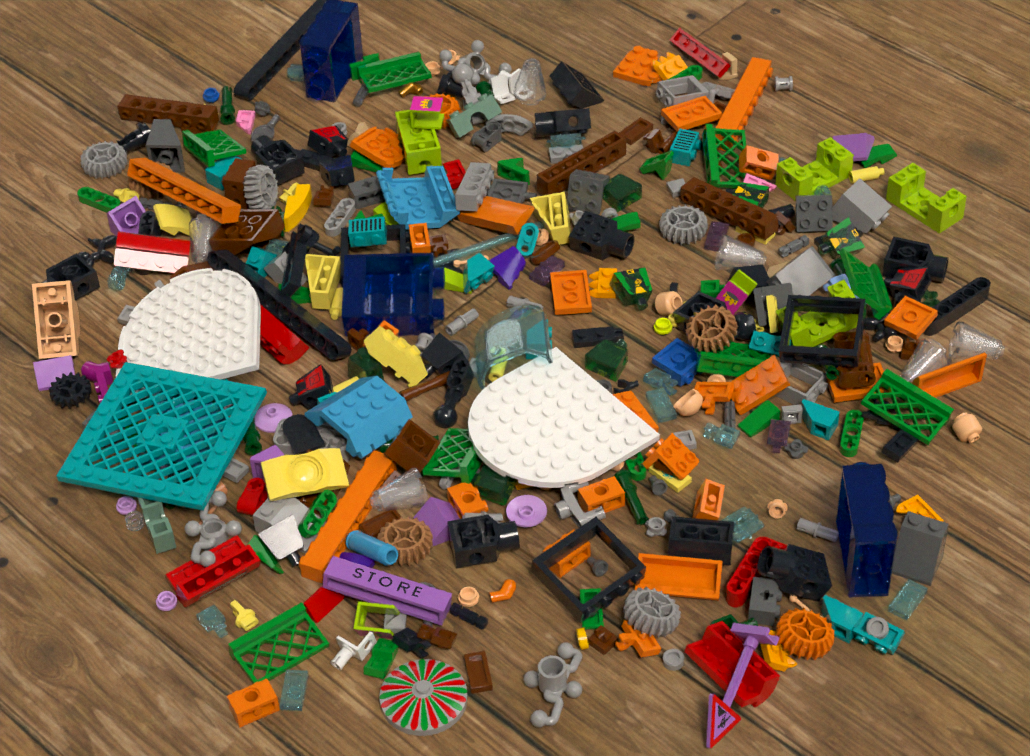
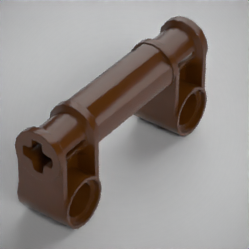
M864 330L858 367L838 366L837 368L839 372L838 383L841 388L871 386L876 381L869 334ZM856 331L834 334V348L853 349Z

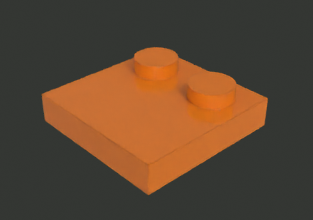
M904 296L884 319V325L917 340L938 316V311Z

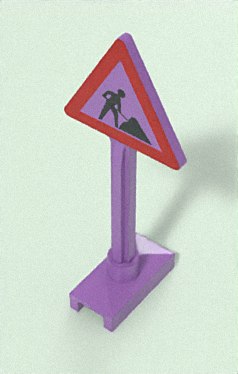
M733 623L730 631L741 641H745L743 644L744 649L723 701L715 694H709L707 748H713L741 720V717L731 709V704L751 655L756 650L758 643L777 646L779 641L778 636L768 635L770 632L768 627Z

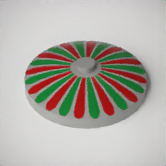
M431 659L410 661L394 669L384 680L379 696L381 711L388 723L403 733L416 736L433 735L452 727L462 717L468 700L466 683L461 674L452 666Z

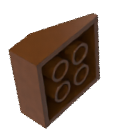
M240 209L238 222L222 224L208 241L213 251L227 249L236 255L254 243L276 238L285 228L278 209Z

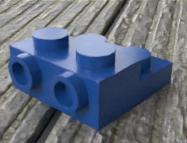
M678 338L652 357V364L664 370L666 378L679 386L685 383L690 384L697 373H703L697 372L696 366L698 361L695 349Z

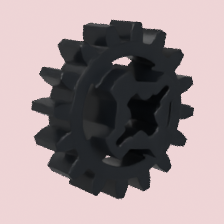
M70 372L68 376L63 373L62 378L56 377V382H51V387L49 388L51 401H54L55 405L60 404L61 408L68 405L69 409H71L72 405L79 407V402L85 403L84 398H90L89 393H92L89 379L85 375L80 376L79 372L76 375Z

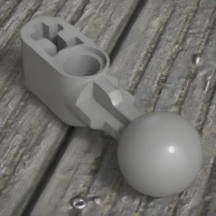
M463 63L456 65L452 70V78L463 88L461 92L463 95V105L469 102H477V98L481 94L477 93L476 88L470 82L473 78L471 67ZM477 112L470 118L471 125L486 122Z

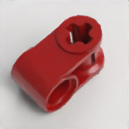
M255 477L247 482L237 502L238 513L253 516L266 501L268 496L264 490L265 482L263 479Z

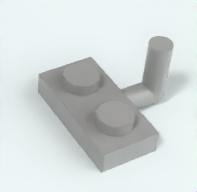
M710 82L702 83L709 91L708 99L712 103H714L715 95H719L721 99L730 100L735 89Z
M583 145L550 147L549 157L551 164L558 163L583 149Z

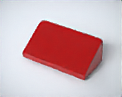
M322 585L304 602L306 613L313 622L319 623L344 599V594L323 588Z

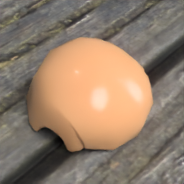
M692 389L681 397L673 407L680 415L691 416L701 408L703 397L697 390Z

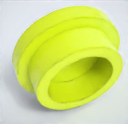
M659 318L654 323V331L661 335L669 334L672 331V323L667 318Z

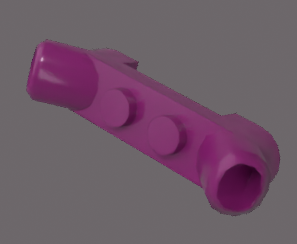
M87 361L81 368V374L94 382L97 394L101 393V395H97L100 404L108 391L107 385L113 383L109 363L97 364Z

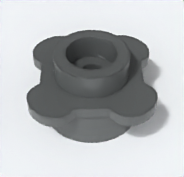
M263 101L255 102L254 111L266 116L267 113L271 112L269 110L271 107Z
M795 439L790 444H785L784 449L788 451V455L793 459L802 458L804 453L808 452V447L804 446L799 439Z

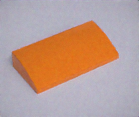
M486 196L483 197V204L479 206L477 211L460 210V214L457 217L463 223L518 235L535 208L530 205Z
M982 353L916 377L911 383L935 398L978 383L982 380L987 354Z
M639 553L638 559L646 566L645 578L640 580L639 585H635V590L638 587L642 589L648 587L650 590L655 588L656 591H662L663 594H669V596L719 600L722 576L721 560Z

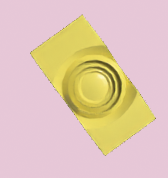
M340 448L317 449L299 455H283L261 462L269 501L349 487Z

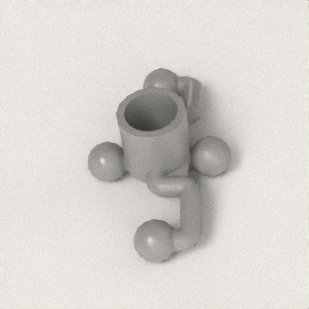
M480 40L473 41L471 44L473 52L461 57L457 62V65L463 63L471 67L470 59L473 61L474 69L471 67L473 78L470 81L472 85H477L480 82L479 74L484 75L487 80L498 76L490 74V65L485 62L484 57L480 54L484 49V44ZM442 50L439 55L444 70L452 72L455 66L448 64L452 59V53L449 50ZM502 63L499 66V72L504 70L511 73L512 68L510 64Z
M222 491L214 492L204 511L200 510V518L203 520V524L192 520L185 525V532L188 536L194 537L199 533L201 534L199 542H196L193 546L191 560L195 563H201L204 567H208L216 561V556L209 550L229 540L228 535L234 537L242 531V526L238 521L232 520L225 524L216 514H208L209 503L217 507L223 506L226 503L227 496Z
M568 642L561 643L558 646L557 652L560 657L552 655L544 657L538 663V672L528 671L523 677L526 686L534 688L539 685L540 690L544 693V699L554 703L550 717L542 710H536L532 713L530 720L535 727L552 726L558 722L564 703L561 698L562 692H566L571 698H577L582 693V686L579 682L571 681L567 683L569 674L577 670L582 660L581 651L575 649ZM573 657L570 665L566 664L563 660Z

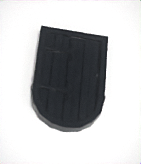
M292 415L283 422V434L294 455L305 454L308 449L314 451L325 447V443L315 424L305 415Z

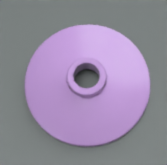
M273 403L265 405L258 409L255 415L256 427L267 433H275L279 421L292 416V411L283 404Z
M522 495L509 502L506 508V515L509 521L515 520L517 526L532 527L540 524L545 519L547 507L536 496Z

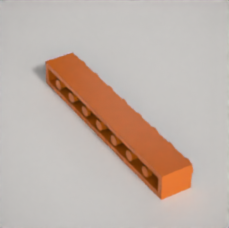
M756 57L751 58L716 128L744 130V126L748 124L749 116L753 114L754 106L758 104L759 96H762L764 87H767L768 78L772 77L773 68H771L770 60ZM715 134V137L720 141L725 138L721 134ZM732 136V138L738 142L739 136ZM728 140L724 143L729 148L734 146Z
M147 158L130 159L127 176L222 224L238 222L241 209L240 204Z
M373 450L371 455L365 459L364 466L356 473L354 481L347 487L343 498L338 500L337 507L329 514L326 524L320 528L316 539L310 543L307 553L300 558L299 567L302 577L323 584V575L332 557L340 558V554L345 552L347 548V535L352 531L359 530V524L364 522L377 502L375 499L376 494L384 490L381 485L393 471L397 470L396 462L392 461L387 455Z

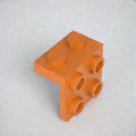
M672 433L665 440L661 438L645 454L647 459L642 464L648 469L656 460L660 459L680 480H683L696 467L699 459Z

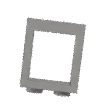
M693 75L659 81L656 89V97L666 107L702 96L708 98L709 91ZM688 93L687 95H681L676 97L674 96L677 94Z
M780 363L787 378L792 375L813 386L806 394L788 386L775 394V396L793 405L802 404L803 399L815 403L817 397L826 391L828 383H826L827 376L824 372L807 364Z

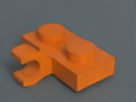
M696 382L694 389L703 397L702 408H706L705 414L713 415L715 412V402H730L735 387L733 382Z
M628 620L623 621L621 627L625 633L619 634L618 637L621 641L615 643L619 651L626 650L633 645L640 657L659 655L662 648L653 635L649 637L647 633L641 634L640 630H634L633 625H628Z

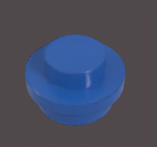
M207 88L203 94V99L209 103L217 101L220 97L219 92L215 88Z

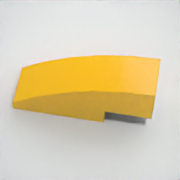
M297 184L295 196L287 197L284 214L286 232H290L307 213L312 200L310 184Z

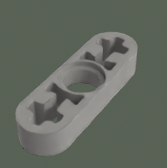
M344 198L336 206L324 224L327 236L334 237L341 233V228L345 227L356 211L353 199Z

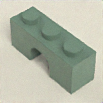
M485 93L477 98V102H469L464 105L462 111L458 112L456 110L449 114L450 118L446 121L456 138H460L474 129L470 118L475 112L479 113L484 121H488L502 113L493 94L487 95Z
M138 497L140 510L156 554L176 548L174 534L168 517L166 518L162 502Z

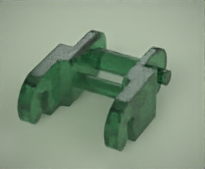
M926 290L922 297L926 301L922 303L929 307L935 306L940 302V300L936 299L938 293Z

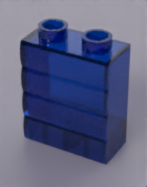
M327 0L322 10L316 15L315 21L308 27L307 33L302 36L300 50L307 98L335 103L351 78L349 64L362 60L363 48L358 3Z
M434 254L344 255L342 322L345 336H347V331L352 328L358 332L364 328L369 332L366 336H369L384 320L399 330L398 336L419 335L421 333L434 334L435 321H444L445 319L444 298H435V290L445 289V268L435 267Z
M857 462L852 465H842L836 525L839 532L838 537L849 598L889 596L897 543V529L893 522L894 513L889 503L890 493L886 485V472L882 464Z

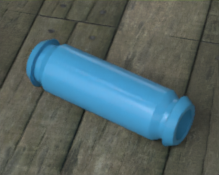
M358 530L350 532L346 537L348 549L381 564L389 566L398 559V551L395 546Z

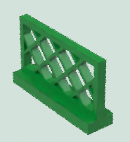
M420 52L357 66L359 82L364 84L369 93L432 78L431 72L422 61Z
M706 124L702 133L707 183L722 188L741 187L742 185H740L736 178L741 176L744 179L746 173L739 172V168L735 166L739 162V156L733 150L738 148L740 151H743L746 147L745 130L713 128V124ZM715 134H721L725 138L720 141L715 137ZM732 136H741V140L737 142ZM728 140L734 146L729 148L724 143ZM721 147L726 151V153L722 155L717 151V149ZM728 154L735 158L732 163L725 158ZM721 160L728 165L725 169L718 165ZM730 168L737 173L734 177L727 172ZM724 175L729 179V181L722 182L720 181V177Z
M221 129L193 134L189 130L182 131L183 147L208 167L215 166L214 160L246 154V148Z
M843 248L839 252L853 294L860 299H865L866 303L871 306L874 317L880 320L893 307L879 267L874 263L868 267Z
M731 342L729 347L724 346L725 350L723 349V351L718 349L717 353L695 349L698 361L696 366L697 372L735 377L741 376L771 357L770 354L764 353L761 355L759 353L762 352L749 349V344Z
M888 369L883 372L881 378L861 402V405L927 445L932 442L942 427L949 422L954 411L952 407ZM879 387H882L889 393H881ZM896 397L902 399L906 403H897ZM878 398L880 404H873L868 400ZM883 398H891L893 403L884 404ZM899 408H908L910 414H901ZM913 408H916L923 413H914ZM886 409H895L896 415L889 414ZM925 418L927 424L918 425L917 419ZM930 418H933L940 423L931 424ZM903 419H912L913 425H907ZM929 429L930 436H925L920 430Z
M448 428L430 461L423 468V475L461 477L462 483L470 484L483 461L473 449L474 445L469 438L468 429Z
M301 602L228 643L231 658L237 661L254 684L265 679L270 681L329 647V642L306 613V608ZM306 621L309 625L308 632L296 630L297 625ZM282 633L292 634L290 642L278 640L279 635ZM294 636H306L305 645L293 643ZM309 638H317L321 641V644L310 646L308 645ZM265 643L273 644L272 652L260 651L261 645ZM276 646L288 647L287 655L275 653ZM291 648L303 649L302 655L298 657L290 656ZM245 654L255 655L253 663L245 662L241 657ZM258 655L270 657L268 666L256 664ZM273 658L285 660L284 665L281 667L271 666ZM255 669L266 670V675L259 680L253 674Z

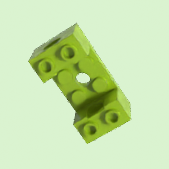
M410 110L395 112L396 132L400 143H403L408 175L425 173L426 166H442L441 148L435 129L411 128Z
M830 137L817 144L816 160L803 167H800L791 157L777 163L776 185L794 201L797 195H816L849 178V171H852L854 154Z
M911 163L889 177L886 200L940 234L963 219L967 196L954 188L947 191L942 197L935 195L924 188L926 170Z
M845 280L827 287L829 297L856 298ZM786 306L776 310L781 331L783 329ZM795 311L790 337L792 346L814 347L832 339L833 335L838 332H847L856 328L859 314L808 312L799 316L798 312ZM822 322H825V323H826L824 326H819V325H818V324H820V323H822Z

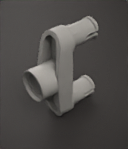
M588 481L581 484L577 482L565 484V487H559L562 500L554 503V507L560 520L570 517L580 528L594 517H597L599 520L606 518L602 506L586 513L582 512L573 493L578 492L579 488L588 486Z

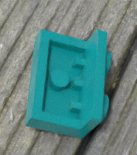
M754 331L749 349L780 357L779 346L781 336Z
M865 612L858 627H854L852 630L856 637L855 640L864 645L869 643L875 646L874 649L884 655L886 653L894 655L905 631L888 623L889 633L884 639L880 640L868 634L866 629L868 621L876 616Z

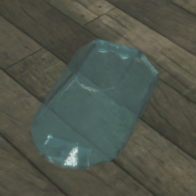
M520 305L506 309L490 318L479 329L475 337L477 382L481 390L485 388L484 378L489 368L501 362L530 353L547 359L549 364L553 363L547 318L540 307Z

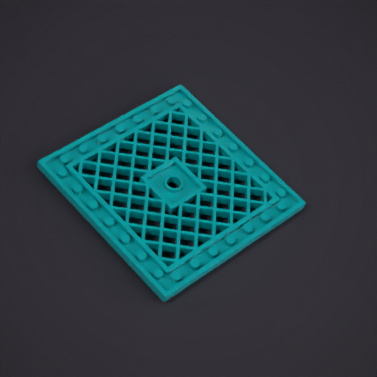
M125 362L56 475L58 481L204 511L267 394L266 388ZM143 387L145 388L144 390L135 393L136 390ZM162 391V393L157 394L155 396L152 395L156 392ZM177 394L180 395V396H178V397H176V398L170 399V397H172V396H174V395H177ZM149 396L148 399H145V400H143V401H140V400H139V399H142V398H144V397ZM197 397V400L188 403V400ZM165 399L167 400V401L164 402V403H161V404H159V405L157 404L158 402H160V401H162V400H165ZM136 401V404H133V405L128 406V407L126 406L127 404H130V403ZM215 401V403L210 404L208 406L205 405L206 403ZM183 402H184V404H185V405H182V406L177 407V408L174 407V406H176V405H178V404H181V403H183ZM230 404L233 405L232 407H229V408H227V409H223V407H225V406H227V405H230ZM154 405V407L144 410V408ZM202 406L201 409H198L193 412L192 409ZM169 408L172 409V410H170V411L165 412V413L162 414V411H164V410H166V409H169ZM218 409L220 410V412H217V413H215V414H213V415L210 414L211 412H213V411H215V410H218ZM138 410H141L140 413H137V414H135V415H131V413H134V412H136V411H138ZM189 411V414L184 415L182 417L179 416L180 414ZM128 415V418L118 421L119 418ZM207 415V417H205V418H203V419H201V420H198V419H197V418H199V417H201V416ZM222 418L225 419L224 421H222V422H220V423H217V424L215 423V421H218V420H220V419H222ZM142 419H145V420H146V421H144V422H142V423H139V424H137V425H136V423H135V422H138V421H140V420H142ZM210 423L212 424V426H210V427H208V428H205V429L202 428L203 426H206V425H208V424H210ZM130 424L133 425L132 427L123 430V427H126ZM118 429H119V431H120V432L115 433V434H113V435H110V434H109V433L114 432V431H116V430H118ZM199 429L198 432L191 435L189 434V432ZM215 432L217 433V435H215V436H213V437H210V438L207 437L208 435H211V434H213V433H215ZM137 433L136 436L129 439L127 438L128 436ZM124 438L125 440L120 443L114 444V442ZM204 438L203 441L196 444L194 443V441ZM189 443L191 444V446L181 449L182 446H185ZM111 444L110 447L101 450V447ZM127 447L129 448V450H127V451H125V452H122V453H120V454H119V452H118V451L123 450V449H125V448H127ZM209 447V450L202 453L199 452V450ZM144 451L147 452L146 454L141 455L139 457L136 456L137 454L142 453ZM194 452L196 453V455L190 458H186L187 455H190ZM113 453L116 454L115 456L110 457L108 459L105 458L106 456L111 455ZM163 454L165 455V457H163V458H161V459H158V460H156V461H155V459H154V458L159 457V456H161V455H163ZM132 456H133V458H134V459H132V460H130V461H127V462H125V463L123 462V460L128 459V458H130V457H132ZM101 458H102V460H103V461L98 462V463H96V464H94V465L92 464V462L97 461V460H99V459H101ZM180 458L183 459V461L173 464V461H176ZM149 460L152 461L151 463H149V464H147V465H144V466L141 465L142 463L147 462V461H149ZM120 462V465L110 468L111 465ZM197 462H201L200 465L195 466L193 468L190 466ZM168 463L170 465L169 467H166L162 470L159 469V467L164 466ZM135 466H138V467H139V468H137V469H135V470H132V471H130V472L128 471V469L133 468V467H135ZM183 468H188V470L181 472L179 474L177 472ZM154 469H156L157 471L150 475H146L147 472H150ZM169 474H175L174 476L169 477L167 479L164 478V476H167ZM192 476V480L183 483L182 480Z

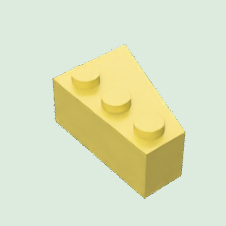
M565 192L530 198L531 205L535 208L533 213L543 229L548 230L551 241L556 240L559 245L570 243L571 227Z
M306 254L305 262L312 308L330 310L340 280V257Z
M379 326L364 340L368 353L383 366L387 367L389 365L393 368L398 378L404 377L409 387L417 385L428 375L420 356V350L415 345L411 346L404 338L395 336L391 330H386Z

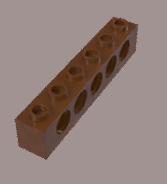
M125 94L117 105L120 119L153 123L154 119L171 120L174 127H196L200 130L208 129L212 131L216 122L218 123L219 121L217 106L129 94Z
M613 131L537 174V191L543 196L560 193L569 188L570 174L576 169L595 173L625 156L626 138Z
M693 177L680 187L681 202L694 208H699V210L735 227L738 226L740 229L763 240L768 239L778 230L777 214Z

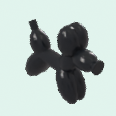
M109 235L102 240L88 238V242H91L94 247L98 248L97 252L91 255L88 252H79L78 255L92 267L94 266V261L99 259L105 263H114L113 254L105 249L115 246L117 237Z
M890 312L880 320L870 317L865 318L864 329L877 330L873 337L874 342H878L883 338L888 340L890 336H897L896 330L884 325V319Z

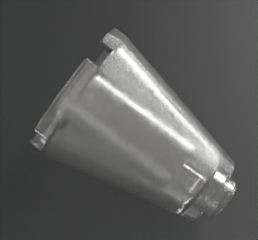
M534 58L524 61L513 89L515 99L521 100L520 103L525 105H537L539 101L544 100L546 97V87L541 65Z
M204 214L197 215L195 219L192 217L189 222L191 259L195 264L207 261L208 253L213 251L208 240L222 225V223Z
M722 234L718 244L720 247L716 252L715 270H733V267L761 264L765 266L767 256H764L763 251Z
M958 321L953 329L954 337L950 339L948 355L950 358L968 359L986 353V359H998L999 356L1003 355L1005 346L1002 345L1001 340L964 322Z
M923 338L899 376L911 383L918 376L951 365L952 360L951 357H946L945 353L947 351L940 343L933 339L927 341L926 338Z
M416 468L409 469L373 491L372 497H369L372 508H376L377 511L423 507L428 501V495L425 485L421 484L419 478H422Z

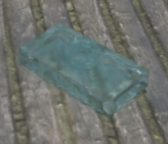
M665 388L646 392V398L658 423L677 419V413Z
M908 579L889 605L888 611L908 620L927 594L928 588Z
M286 670L280 710H303L309 676L308 671Z

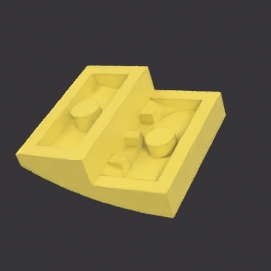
M155 204L153 206L162 230L174 236L178 231L190 237L197 233L189 210L169 204Z

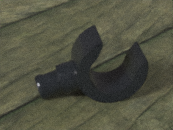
M618 379L617 387L624 389L613 388V394L630 391L634 387H638L639 383L637 380L628 382L624 379Z

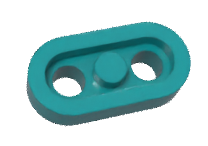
M533 223L524 224L519 234L516 248L523 258L530 257L536 245L539 229ZM526 232H531L532 235L528 236ZM521 248H526L527 252H523Z

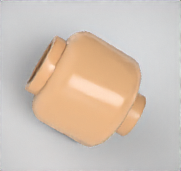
M674 291L661 292L655 299V308L663 316L674 315L673 312L683 304L680 295Z
M962 413L954 419L952 428L961 442L969 441V443H973L980 438L982 426L973 414Z

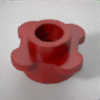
M120 349L109 355L107 361L111 363V368L120 369L127 362V356H124V351Z

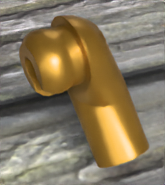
M408 83L398 91V94L402 98L409 93L419 96L423 93V88L419 84Z

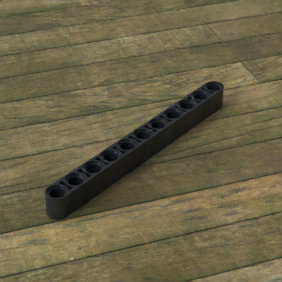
M316 0L235 85L234 96L249 101L253 100L337 10L338 0Z
M214 250L208 253L207 261L216 271L226 269L243 276L254 288L260 304L328 358L335 360L347 358L351 355V345L289 296L281 293L280 289L229 250Z

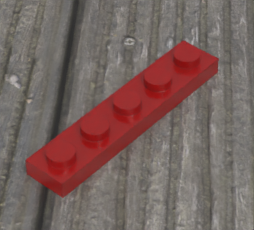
M680 27L670 38L674 45L720 79L731 66Z

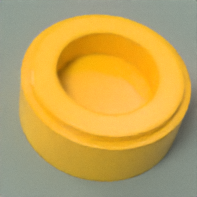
M584 627L578 628L576 635L581 650L588 649L589 645Z

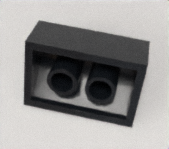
M563 61L549 75L553 80L552 84L560 89L559 93L567 98L566 102L572 107L577 106L583 109L604 101L582 72Z
M672 516L668 556L721 560L722 566L731 565L734 522Z

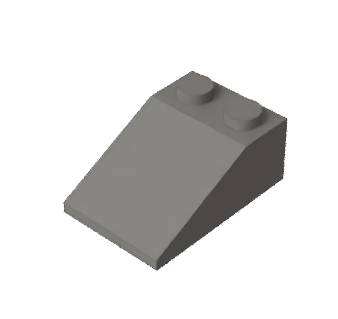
M268 497L253 514L255 531L260 533L291 515L294 516L298 527L309 508L295 497L269 501ZM312 522L308 524V530L310 526L313 524ZM318 533L311 538L301 536L304 548L299 551L306 554L310 543L316 539Z

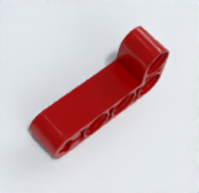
M758 537L754 540L727 584L726 602L729 606L741 607L752 592L753 578L761 577L757 567L761 551L766 546L784 550L787 546L786 544L768 537Z

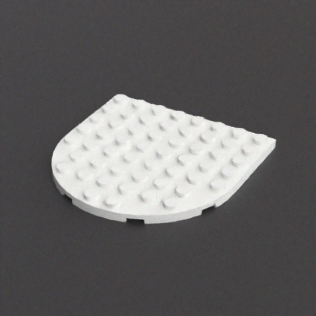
M212 268L190 271L170 279V283L162 288H155L144 297L129 315L130 320L126 326H123L119 338L118 350L122 349L124 351V356H127L128 363L215 379H224L259 370L260 301L251 284L238 273L226 269L213 271ZM121 368L116 369V376L118 375ZM140 388L136 390L135 393L144 390L145 388ZM162 391L156 392L152 395L155 396L157 394L162 393Z
M557 347L490 383L474 400L468 417V434L474 445L473 449L488 467L504 477L508 475L518 479V483L545 488L565 487V484L575 482L581 484L590 481L657 442L660 437L659 433Z

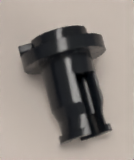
M449 71L447 75L444 74L442 76L437 94L441 95L444 93L445 96L451 94L463 98L461 93L463 88L453 80L452 72Z
M140 122L137 123L136 130L127 134L120 141H116L119 146H123L126 154L147 143L150 129L146 123L143 125Z

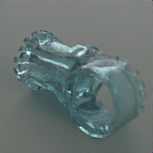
M113 268L111 275L108 277L109 280H107L109 282L107 283L108 287L114 290H122L125 286L126 275L132 272L133 269Z

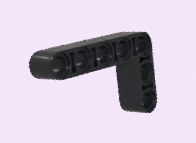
M978 277L933 306L932 308L938 311V316L926 328L923 334L927 336L936 335L985 302L989 296L990 280L985 277ZM898 292L895 294L893 309L904 296L920 303L922 302L907 292Z

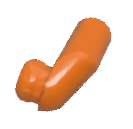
M507 579L504 581L500 591L490 592L491 603L510 599L516 590V582L512 579Z

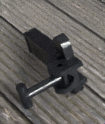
M300 223L297 233L294 231L291 233L290 241L282 251V253H287L281 293L291 297L301 287L305 256L311 248L325 253L327 256H337L341 252V248L335 246L334 249H331L317 242L320 239L319 234L312 227Z

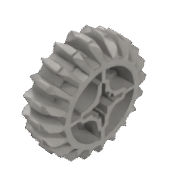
M113 141L92 144L81 155V166L85 174H89L90 177L94 176L95 179L99 177L102 179L104 177L110 178L112 175L116 176V173H121L127 165V154L123 146H119L118 143H113Z
M256 165L246 171L243 191H245L246 203L249 204L251 209H271L273 206H276V201H278L277 195L279 194L278 180L275 179L276 175L273 174V170L269 166Z
M678 205L676 208L672 206L671 209H666V212L662 213L659 223L663 238H667L668 242L673 241L674 244L680 243L681 245L683 243L689 245L690 242L696 243L697 240L701 241L708 229L707 217L704 215V212L700 211L699 208L694 209L693 206L687 207L686 205Z
M638 587L637 590H632L624 602L623 613L625 614L624 618L628 620V625H633L634 630H640L641 634L647 633L649 637L651 635H655L657 638L660 635L666 637L667 634H672L680 622L681 612L679 611V605L675 604L674 599L669 598V594L665 595L662 591H656L655 588L650 590L648 587L644 589Z

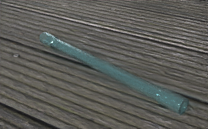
M541 221L533 223L538 229H544ZM526 232L528 236L532 235L531 232ZM506 233L432 259L413 264V270L415 274H420L434 267L519 238V234Z

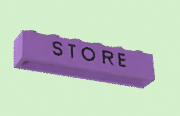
M335 556L332 557L323 575V588L370 603L395 605L401 613L435 624L443 625L451 607L452 593Z

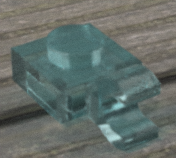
M657 368L644 375L643 382L658 389L663 387L668 395L677 393V390L672 387L677 385L678 381L670 379L671 375Z
M707 423L704 427L706 431L703 437L707 439L714 438L715 443L730 449L733 448L740 436L739 430L724 424L719 428L711 423Z
M215 605L196 614L198 622L207 632L214 630L219 638L228 635L224 629L226 628L225 616Z

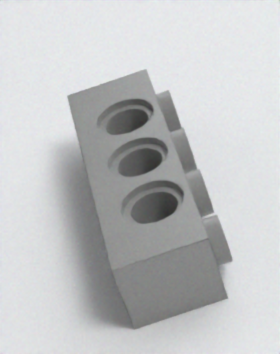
M470 163L455 194L456 210L477 211L479 206L483 204V197H486L487 189L490 188L491 181L494 180V170L491 169V163Z

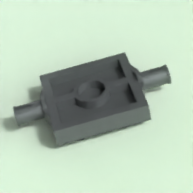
M494 178L490 188L487 189V195L490 197L521 204L526 199L537 197V193L527 192L528 182Z

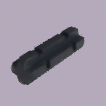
M454 602L450 607L452 615L456 617L459 615L460 619L472 625L476 624V627L482 630L488 625V618L482 615L478 616V613L466 607L462 608V605Z

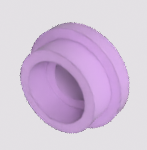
M123 496L118 500L116 508L120 514L128 515L136 510L137 504L132 497Z
M170 591L161 592L156 599L157 608L162 611L172 610L177 605V597Z

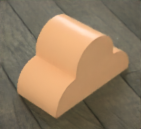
M71 281L32 284L39 359L78 355L80 319Z

